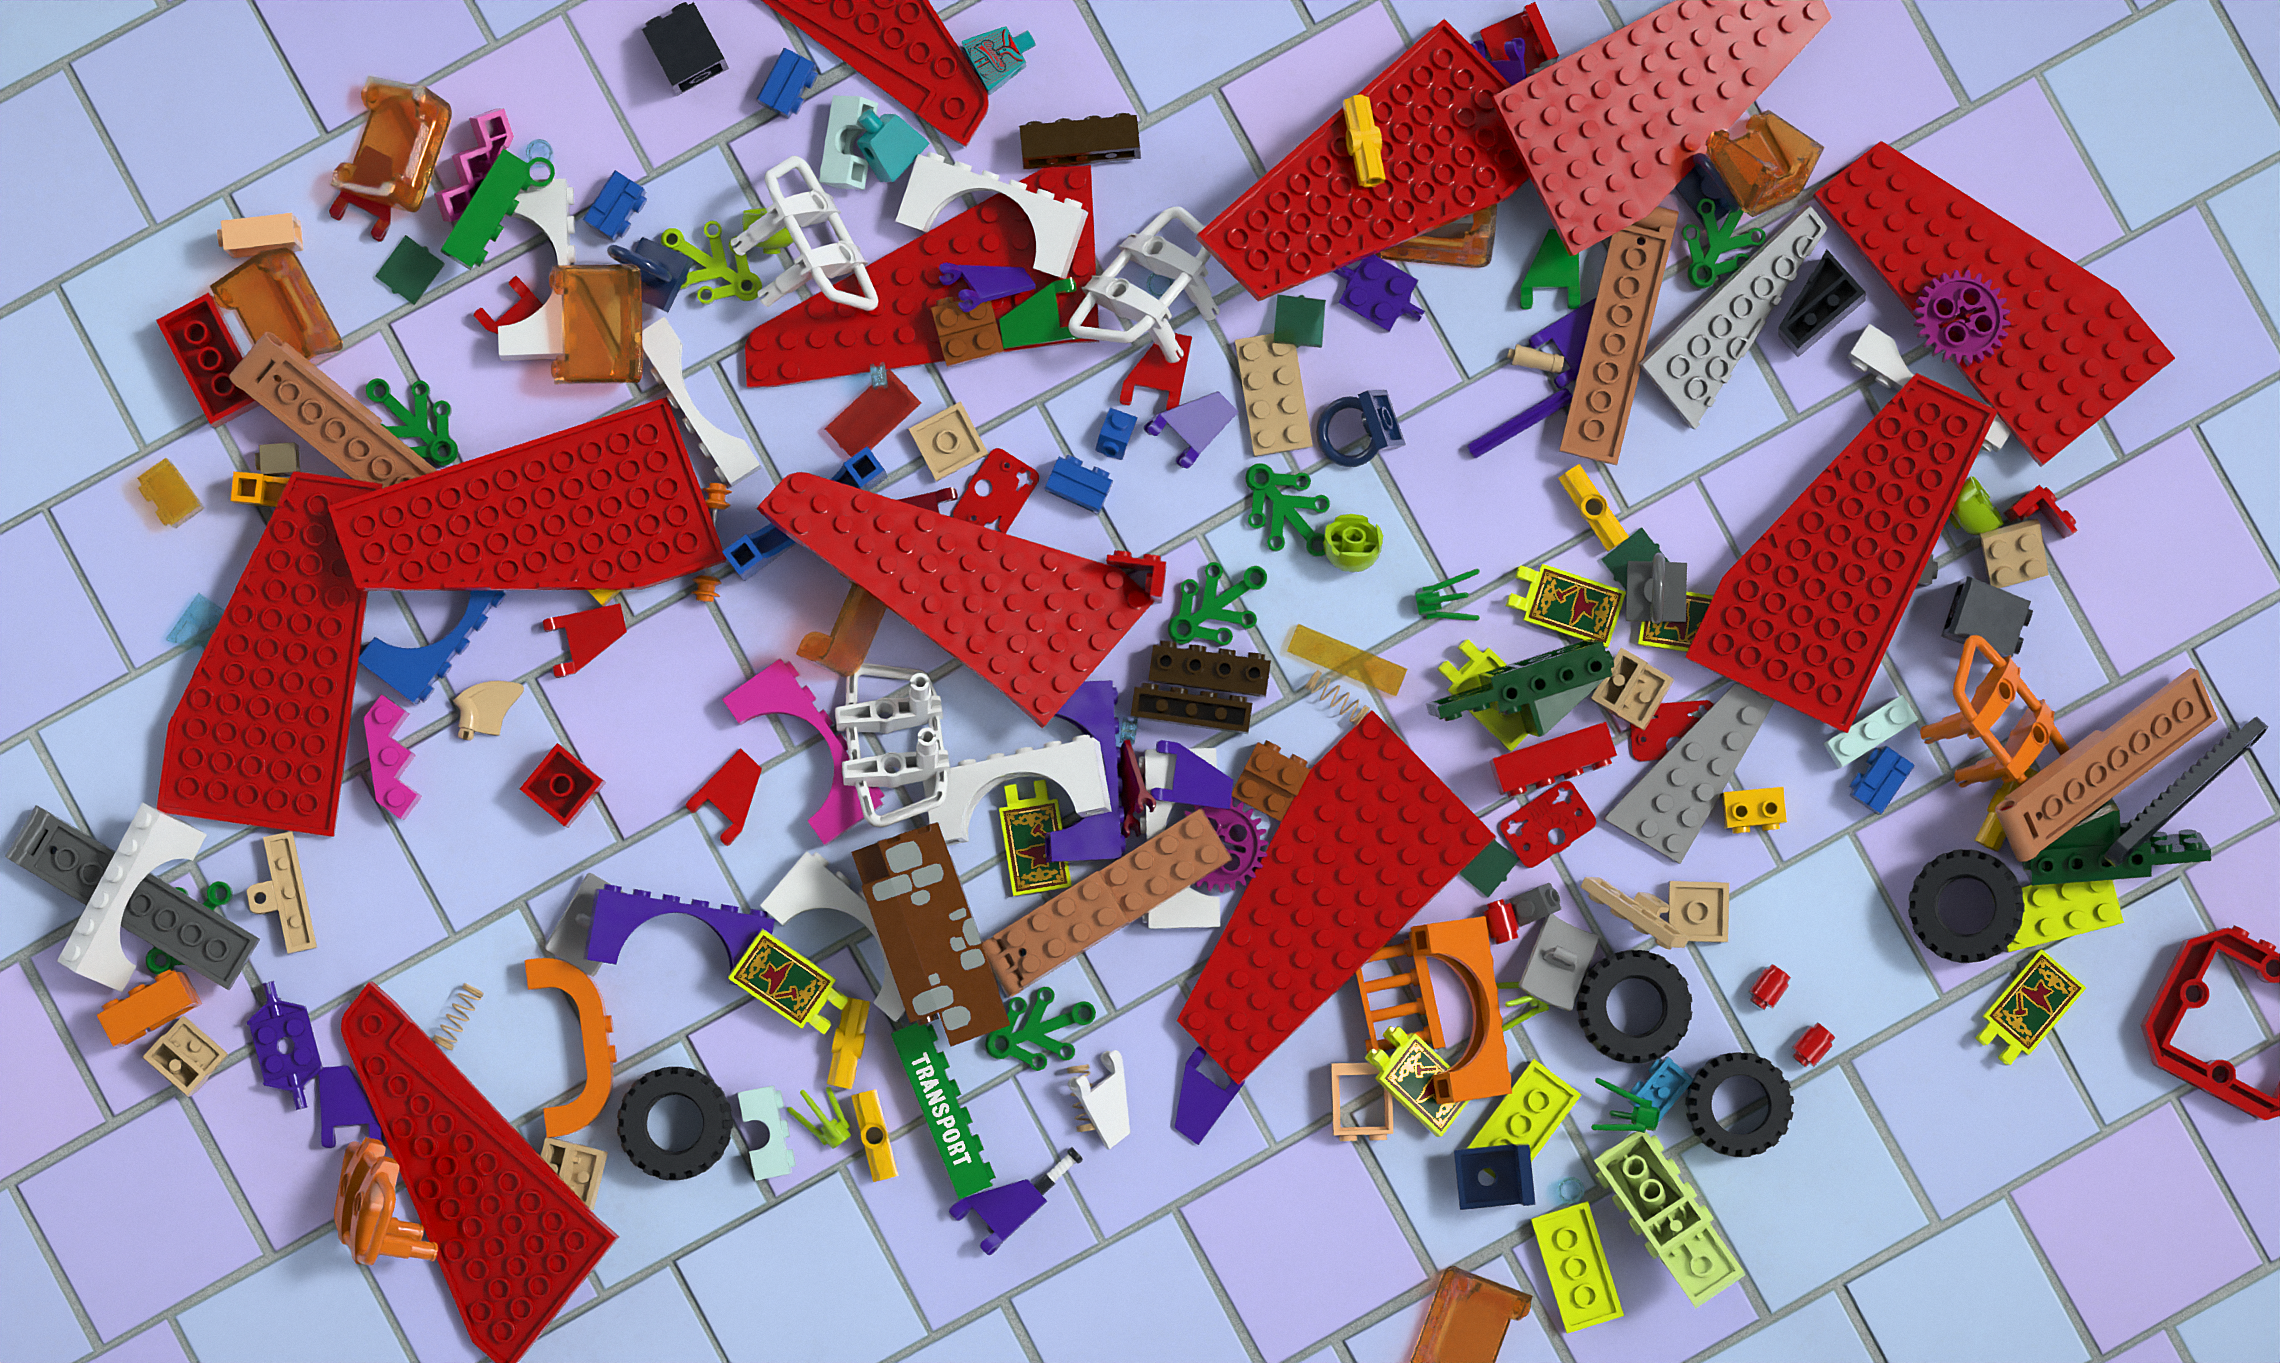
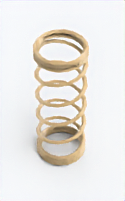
M1317 670L1306 684L1305 689L1309 690L1311 688V693H1315L1327 682L1320 698L1321 701L1325 700L1337 689L1330 707L1336 706L1346 697L1340 710V715L1346 713L1357 703L1349 719L1350 722H1353V725L1357 726L1370 707L1365 705L1357 716L1352 719L1359 705V699L1354 701L1345 711H1343V708L1350 696V692H1347L1333 704L1340 685H1337L1323 698L1330 683V678H1327L1313 691L1318 679L1322 675V672Z
M463 983L462 988L478 998L463 993H458V996L473 1009L452 1003V1006L467 1019L446 1014V1017L461 1030L443 1024L440 1025L456 1041L436 1034L432 1038L434 1042L449 1050H453L454 1047L450 1042L456 1043L458 1041L445 1028L463 1032V1028L451 1017L462 1021H470L469 1017L457 1007L475 1011V1007L463 996L474 1000H481V997L484 995L483 992L467 983Z
M1089 1064L1066 1068L1068 1074L1087 1073L1082 1075L1086 1077L1091 1073L1083 1071L1089 1069ZM1078 1102L1072 1106L1073 1108L1084 1109L1083 1106H1076L1082 1104L1081 1102ZM1086 1112L1074 1118L1075 1120L1091 1121L1090 1118H1078L1086 1115ZM1092 1123L1076 1127V1132L1096 1130Z

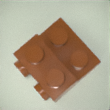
M947 297L937 300V306L931 308L947 368L1004 353L991 301L983 302L969 312H963L959 308L958 303L964 301L954 302L953 297Z
M1265 740L1264 744L1258 742L1232 791V797L1282 822L1311 769L1305 767L1308 763L1306 760L1294 754L1288 758L1279 753L1281 747Z

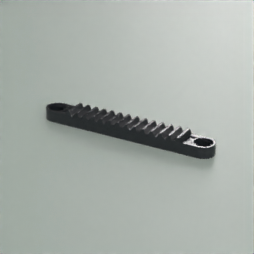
M2256 716L2239 732L2230 731L2226 738L2223 737L2218 745L2215 744L2211 752L2207 751L2203 758L2198 759L2196 765H2192L2188 772L2185 771L2180 779L2177 778L2173 786L2169 785L2165 792L2160 793L2158 799H2154L2150 806L2144 808L2142 813L2139 812L2134 820L2131 819L2122 836L2108 849L2103 858L2114 868L2122 864L2264 735L2268 726Z

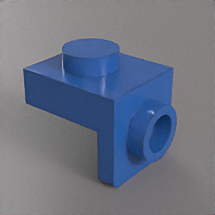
M1110 408L1100 431L1095 451L1107 457L1123 460L1138 417Z

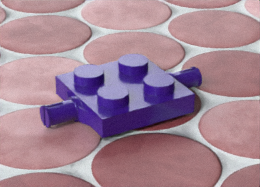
M1374 254L1364 258L1354 270L1344 266L1340 269L1345 271V273L1338 269L1332 271V273L1347 280L1346 289L1338 303L1389 332L1403 313L1419 322L1422 317L1412 312V310L1422 316L1425 310L1410 303L1411 294L1419 280Z

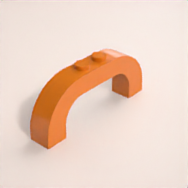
M553 958L525 960L528 990L551 987L562 989L573 997L579 1009L587 1069L586 1086L581 1095L573 1102L563 1106L543 1108L547 1138L569 1135L584 1129L595 1121L603 1112L610 1099L614 1083L613 1063L617 1062L616 1046L610 1045L609 1033H614L613 1020L611 1015H606L602 994L596 983L587 973L563 960Z

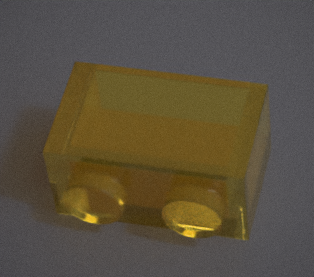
M168 458L163 459L137 478L142 484L138 487L139 491L148 502L154 501L159 508L155 513L165 526L170 524L172 527L178 528L205 509L176 466Z

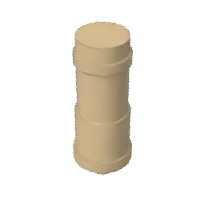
M1516 344L1515 349H1509L1507 358L1512 359V365L1536 368L1561 374L1564 363V356L1537 351L1536 349L1523 347L1519 344Z

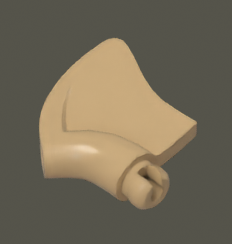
M489 681L476 684L463 691L453 700L460 710L458 737L471 741L474 738V732L500 736L503 719L510 707L522 695L524 691L523 685L507 681Z

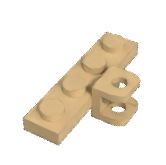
M293 831L263 837L272 880L254 884L247 889L250 910L254 914H267L279 911L287 954L317 948ZM258 894L266 895L264 903H256L255 898Z
M1584 878L1580 887L1589 893L1588 897L1599 904L1605 903L1611 907L1610 912L1621 919H1627L1633 923V928L1637 931L1654 936L1656 938L1655 942L1659 946L1671 950L1672 947L1685 948L1690 937L1659 917L1661 913L1668 912L1670 905L1653 894L1638 892L1633 900L1602 878Z

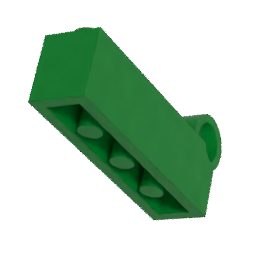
M503 148L440 252L470 271L474 264L480 267L489 253L484 250L489 240L495 242L504 228L500 225V222L505 214L511 217L520 203L515 199L520 190L522 189L526 192L530 186L537 189L549 186L555 176L553 164L543 157L534 158L526 163ZM535 164L545 165L550 173L549 178L544 182L534 181L530 176V168Z

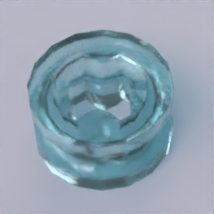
M536 139L530 142L526 149V156L529 161L534 159L533 154L537 152L536 148L541 146L543 150L546 148L548 150L543 157L552 163L554 150L546 140ZM535 164V165H534V166L539 167V168L546 167V166L543 165V164Z
M1152 273L1148 277L1147 288L1153 297L1160 299L1167 289L1165 291L1161 289V292L1155 291L1156 286L1153 281L1156 278L1160 281V277L1166 278L1165 284L1169 288L1173 284L1172 278Z
M881 362L879 366H875L874 363L870 364L873 390H877L879 386L888 388L885 362Z
M1123 717L1120 743H1123L1124 740H1130L1131 745H1135L1138 719L1134 718L1133 721H1129L1127 717Z
M1575 1177L1563 1178L1557 1186L1558 1197L1563 1202L1569 1204L1579 1202L1585 1193L1583 1183ZM1571 1182H1575L1577 1184L1575 1189L1578 1191V1195L1575 1198L1571 1195V1199L1565 1197L1566 1191L1563 1187L1566 1183L1571 1185Z

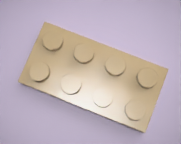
M1293 330L1236 339L1235 346L1254 457L1313 447Z

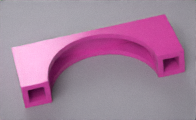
M780 658L722 700L740 725L762 715L787 714L809 722L824 736L833 756V783L822 807L807 821L823 844L827 846L865 819L856 787L843 784L842 763L849 761L847 741L841 733L835 736L829 727L834 724L824 709L818 712L812 703L816 700L814 694L807 685L803 688L795 679L799 676V673L790 661L784 663ZM868 787L874 811L884 805L880 799L885 795L879 787Z

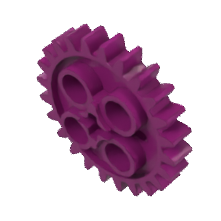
M1954 270L1951 279L1946 273H1943L1940 276V282L1934 278L1930 282L1931 288L1924 287L1921 292L1925 297L1919 296L1916 300V303L1921 307L1913 311L1914 315L1921 318L1916 320L1913 326L1922 327V330L1917 334V338L1926 337L1927 341L1924 343L1923 348L1934 347L1931 356L1934 357L1940 352L1943 354V363L1952 357L1954 366H1957L1961 359L1964 360L1966 366H1969L1972 363L1973 357L1979 364L1984 360V355L1990 358L1994 354L1992 348L1998 350L2002 346L1999 339L2004 340L2008 336V333L2002 329L2008 328L2011 325V322L2003 318L2008 316L2010 310L2002 309L2001 307L2007 301L2006 298L1998 299L1996 297L2001 289L1991 290L1989 288L1992 283L1991 279L1983 284L1981 283L1980 273L1974 279H1971L1970 270H1967L1963 277H1960L1958 270ZM1963 294L1972 295L1975 299V305L1967 304L1963 299ZM1942 304L1946 306L1949 314L1946 316L1941 315L1937 311L1936 305ZM1982 307L1986 310L1985 312L1971 315L1966 321L1960 319L1945 328L1940 329L1938 327V324L1953 321L1958 314L1960 317H1964ZM1975 321L1984 322L1987 326V332L1979 331L1975 326ZM1948 331L1958 333L1961 341L1957 343L1950 340Z
M1231 798L1230 809L1206 806L1201 808L1199 805H1194L1195 811L1202 809L1207 818L1217 822L1218 829L1216 833L1218 836L1225 838L1224 842L1226 844L1246 848L1245 853L1227 849L1229 854H1234L1239 858L1240 865L1236 870L1229 871L1222 866L1199 880L1196 887L1199 888L1203 882L1208 883L1207 888L1209 892L1214 885H1218L1220 893H1223L1224 886L1229 884L1231 890L1235 891L1236 881L1246 886V875L1252 878L1256 877L1252 868L1263 867L1257 859L1258 857H1267V854L1260 850V847L1268 845V841L1260 840V836L1267 831L1266 829L1257 830L1256 826L1262 820L1261 818L1255 820L1250 818L1253 814V809L1248 810L1246 813L1243 812L1244 802L1234 807L1233 799ZM1188 811L1184 812L1186 817L1192 814ZM1240 825L1245 828L1247 835L1243 841L1236 842L1230 838L1229 831L1233 826Z

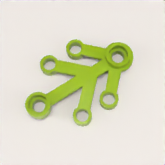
M709 221L704 226V233L709 238L713 258L685 241L682 232L676 228H669L662 233L661 244L677 252L680 251L705 267V269L688 272L686 276L687 281L680 289H686L691 284L721 277L731 283L715 289L709 286L701 287L697 292V297L702 304L709 305L714 300L735 295L743 301H752L758 297L757 293L762 289V282L755 273L750 272L746 253L742 256L738 255L731 246V240L729 241V249L735 254L738 273L727 267L721 240L722 227L718 222ZM711 225H715L718 227V233L710 235L708 234V228ZM672 234L678 237L677 242L673 245L667 243L668 236ZM743 282H752V289L744 291L742 289ZM705 290L712 292V297L707 301L701 298V294Z

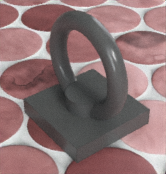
M1661 553L1654 554L1652 562L1628 561L1626 621L1652 622L1654 624L1661 622L1685 623L1687 563L1665 562V558Z

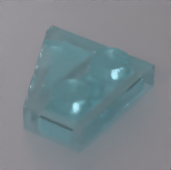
M198 593L166 640L171 643L206 647L225 610L201 593Z

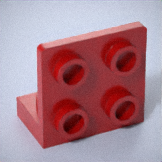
M1536 2L1524 6L1523 12L1480 31L1492 61L1510 60L1505 52L1504 44L1507 41H1512L1514 38H1522L1525 42L1524 64L1526 75L1533 69L1540 68V63L1552 59L1557 61L1559 57Z
M2040 485L2031 489L2003 512L2010 521L2017 518L2022 521L2039 509L2063 539L2078 531L2074 526L2077 523L2074 517L2067 510L2062 512L2055 503L2057 498L2053 492L2047 487L2043 489Z
M1114 550L1113 555H1107V565L1116 568L1153 572L1147 573L1145 594H1150V600L1162 603L1167 566L1165 561H1161V556L1143 554V559L1133 558L1131 552Z

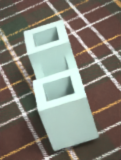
M833 95L823 160L820 168V183L839 189H865L869 163L866 159L854 155L853 144L859 134L866 132V129L858 121L859 117L869 109H872L877 115V102L861 96Z
M1901 695L1852 725L1848 733L1841 732L1823 744L1837 767L1842 768L1913 724L1918 718L1905 697Z
M775 1085L739 1092L738 1098L743 1122L759 1120L765 1123L770 1131V1139L765 1147L749 1151L755 1181L791 1174V1167L796 1166L793 1149H787L785 1138L790 1137L787 1119L781 1120L779 1109L784 1108L781 1090L776 1091Z

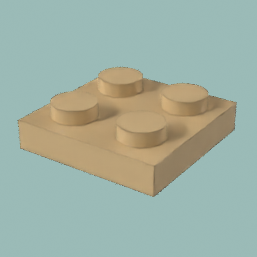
M961 401L909 428L936 482L989 455Z
M2037 519L1980 534L1988 584L2002 588L2049 575L2041 526Z
M1669 881L1668 905H1670V908L1668 910V923L1690 937L1688 941L1728 942L1729 883Z

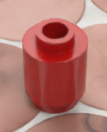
M1504 899L1486 904L1488 910L1483 911V915L1486 916L1490 937L1494 938L1496 945L1519 938L1517 934L1519 927L1511 903L1505 904Z
M1771 964L1768 969L1765 968L1748 991L1752 995L1750 1001L1763 1010L1767 1006L1773 1009L1789 987L1788 981L1791 977L1777 966Z
M1817 1022L1814 1027L1810 1026L1792 1046V1049L1795 1051L1793 1058L1804 1067H1807L1809 1064L1815 1067L1833 1046L1832 1042L1835 1036Z

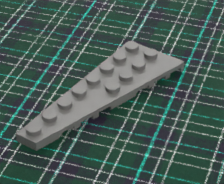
M1805 205L1639 363V366L1690 428L1696 429L1700 425L1699 421L1708 407H1712L1714 404L1715 396L1723 384H1727L1732 376L1730 373L1740 358L1745 356L1766 324L1765 320L1769 313L1781 301L1782 298L1780 297L1784 290L1796 278L1797 270L1805 258L1810 256L1827 230L1826 224L1810 205Z
M1737 682L1733 684L1707 713L1605 816L1604 820L1681 864L1775 700Z

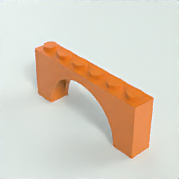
M1486 916L1411 927L1415 956L1435 958L1449 966L1462 980L1472 1005L1473 1027L1471 1038L1464 1054L1451 1068L1433 1075L1437 1105L1512 1094V1080L1508 1069L1507 1047L1503 1036V1020L1499 1009L1498 987L1495 982L1494 960L1491 955Z

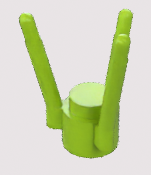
M1520 982L1496 983L1498 989L1520 988ZM1529 994L1507 1001L1505 1003L1506 1007L1530 1002L1532 1007H1537L1502 1025L1503 1032L1538 1013L1548 1011L1549 1004Z
M826 1087V1092L839 1122L835 1118L829 1121L813 1099L802 1089L800 1091L801 1096L824 1125L821 1128L823 1133L792 1107H788L787 1111L817 1136L824 1146L829 1144L832 1149L836 1148L848 1139L851 1134L847 1130L850 1124L844 1118L831 1087Z

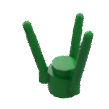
M1474 569L1435 585L1422 587V592L1415 593L1419 616L1426 615L1427 620L1442 618L1478 621L1480 619L1479 615L1436 611L1442 609L1441 603L1467 598L1469 596L1467 592L1440 596V593L1435 591L1480 573V570Z
M1600 1078L1595 1079V1083L1639 1104L1640 1107L1635 1106L1632 1113L1615 1110L1609 1112L1611 1116L1631 1120L1632 1124H1593L1591 1126L1592 1130L1637 1131L1645 1133L1646 1130H1656L1660 1109L1652 1107L1651 1100L1642 1099Z

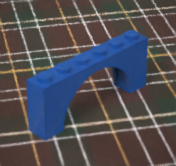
M866 446L844 462L841 469L830 480L869 492L887 479L888 476L885 469L868 446ZM770 523L756 532L745 534L722 552L740 577L746 581L797 543Z
M504 590L470 591L469 603L462 620L442 640L420 648H401L389 645L374 637L360 655L358 662L414 704H418L420 700L424 703L434 691L433 683L438 677L443 679L452 668V664L449 662L456 653L461 655L470 644L468 637L474 630L477 632L481 630L488 620L487 612L492 606L497 608L506 597V593L503 592Z

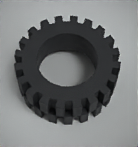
M1736 1052L1722 1054L1706 1062V1065L1699 1068L1694 1074L1696 1076L1688 1087V1097L1685 1098V1105H1687L1688 1109L1686 1116L1693 1127L1692 1131L1702 1140L1705 1146L1715 1150V1152L1732 1157L1759 1155L1780 1142L1779 1138L1785 1135L1789 1129L1787 1125L1789 1120H1792L1794 1113L1791 1112L1792 1104H1794V1098L1789 1091L1791 1086L1788 1080H1785L1782 1076L1783 1072L1778 1067L1772 1065L1771 1061L1752 1053ZM1735 1075H1745L1755 1079L1764 1088L1768 1098V1112L1765 1120L1757 1129L1746 1134H1733L1723 1129L1716 1121L1712 1111V1098L1716 1088L1724 1080Z

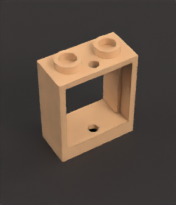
M292 213L222 220V229H217L219 247H223L224 251L232 258L303 251L301 221Z
M1370 1063L1331 1064L1333 1135H1339V1141H1357V1135H1369V1140H1387V1134H1393L1392 1095L1384 1087L1385 1126L1341 1127L1339 1075L1379 1074L1380 1071Z

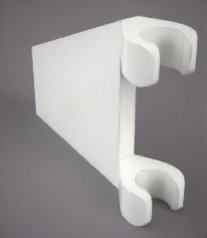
M1117 1050L1112 1052L1106 1051L1101 1055L1102 1063L1112 1074L1090 1090L1089 1081L1085 1076H1080L1079 1078L1074 1076L1068 1081V1087L1079 1098L1106 1149H1111L1130 1134L1123 1059Z

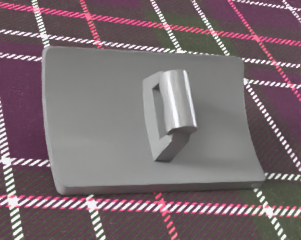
M588 873L545 944V949L578 967L590 976H595L602 962L585 960L583 957L595 889H603L604 884L609 883L592 873Z
M1554 914L1546 916L1520 980L1519 987L1542 1002L1571 1011L1599 943V936L1576 928L1559 919Z

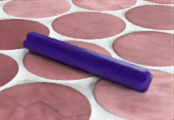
M1563 388L1471 442L1467 446L1468 451L1473 458L1480 457L1570 404L1572 394L1567 388Z

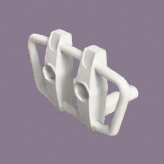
M791 156L765 173L764 179L774 204L766 209L767 213L751 224L746 231L733 238L731 246L739 244L733 250L742 256L758 243L766 241L786 227L801 255L793 261V266L776 277L775 281L758 291V298L766 296L760 300L761 303L766 307H770L778 299L787 293H792L813 278L829 300L867 311L874 310L878 305V297L865 269V265L868 262L864 260L860 252L861 249L854 245L839 216L841 211L837 209L833 201L834 198L825 193L807 162L798 156ZM796 168L809 187L810 192L784 198L777 179ZM829 221L839 242L811 250L799 226L806 227ZM855 273L865 298L836 290L828 278Z
M1170 207L1157 216L1140 234L1129 233L1125 241L1118 246L1121 253L1101 276H1092L1087 285L1082 287L1086 297L1069 321L1068 328L1070 333L1075 337L1131 343L1148 331L1154 343L1159 345L1167 362L1175 363L1179 361L1180 358L1177 353L1180 357H1183L1184 352L1178 345L1175 333L1167 321L1172 317L1168 307L1181 291L1185 289L1190 300L1196 304L1204 320H1213L1216 318L1215 314L1219 315L1220 310L1211 297V291L1203 278L1208 275L1205 263L1211 254L1202 246L1197 256L1194 257L1166 241L1162 236L1155 235L1169 221L1178 218L1196 235L1205 226L1184 208ZM1131 260L1153 271L1156 275H1163L1175 279V281L1158 300L1144 290L1129 283L1126 279L1115 277ZM1095 303L1116 313L1119 317L1138 322L1128 331L1080 326Z
M870 663L856 664L848 671L846 676V706L835 708L837 731H846L849 761L842 763L843 784L856 787L863 816L869 824L875 827H886L937 808L943 804L946 797L947 774L950 773L948 751L944 750L940 723V720L943 719L941 697L937 696L928 674L922 670ZM870 675L910 680L909 697L880 698L874 701L857 703L858 677ZM888 712L892 716L888 719H882L878 715ZM929 723V728H923L918 733L916 752H889L883 755L861 758L858 732L888 734L896 730ZM892 766L897 767L899 771L892 774L886 772L885 769ZM936 778L934 796L884 815H877L875 813L868 787L896 788L900 785Z

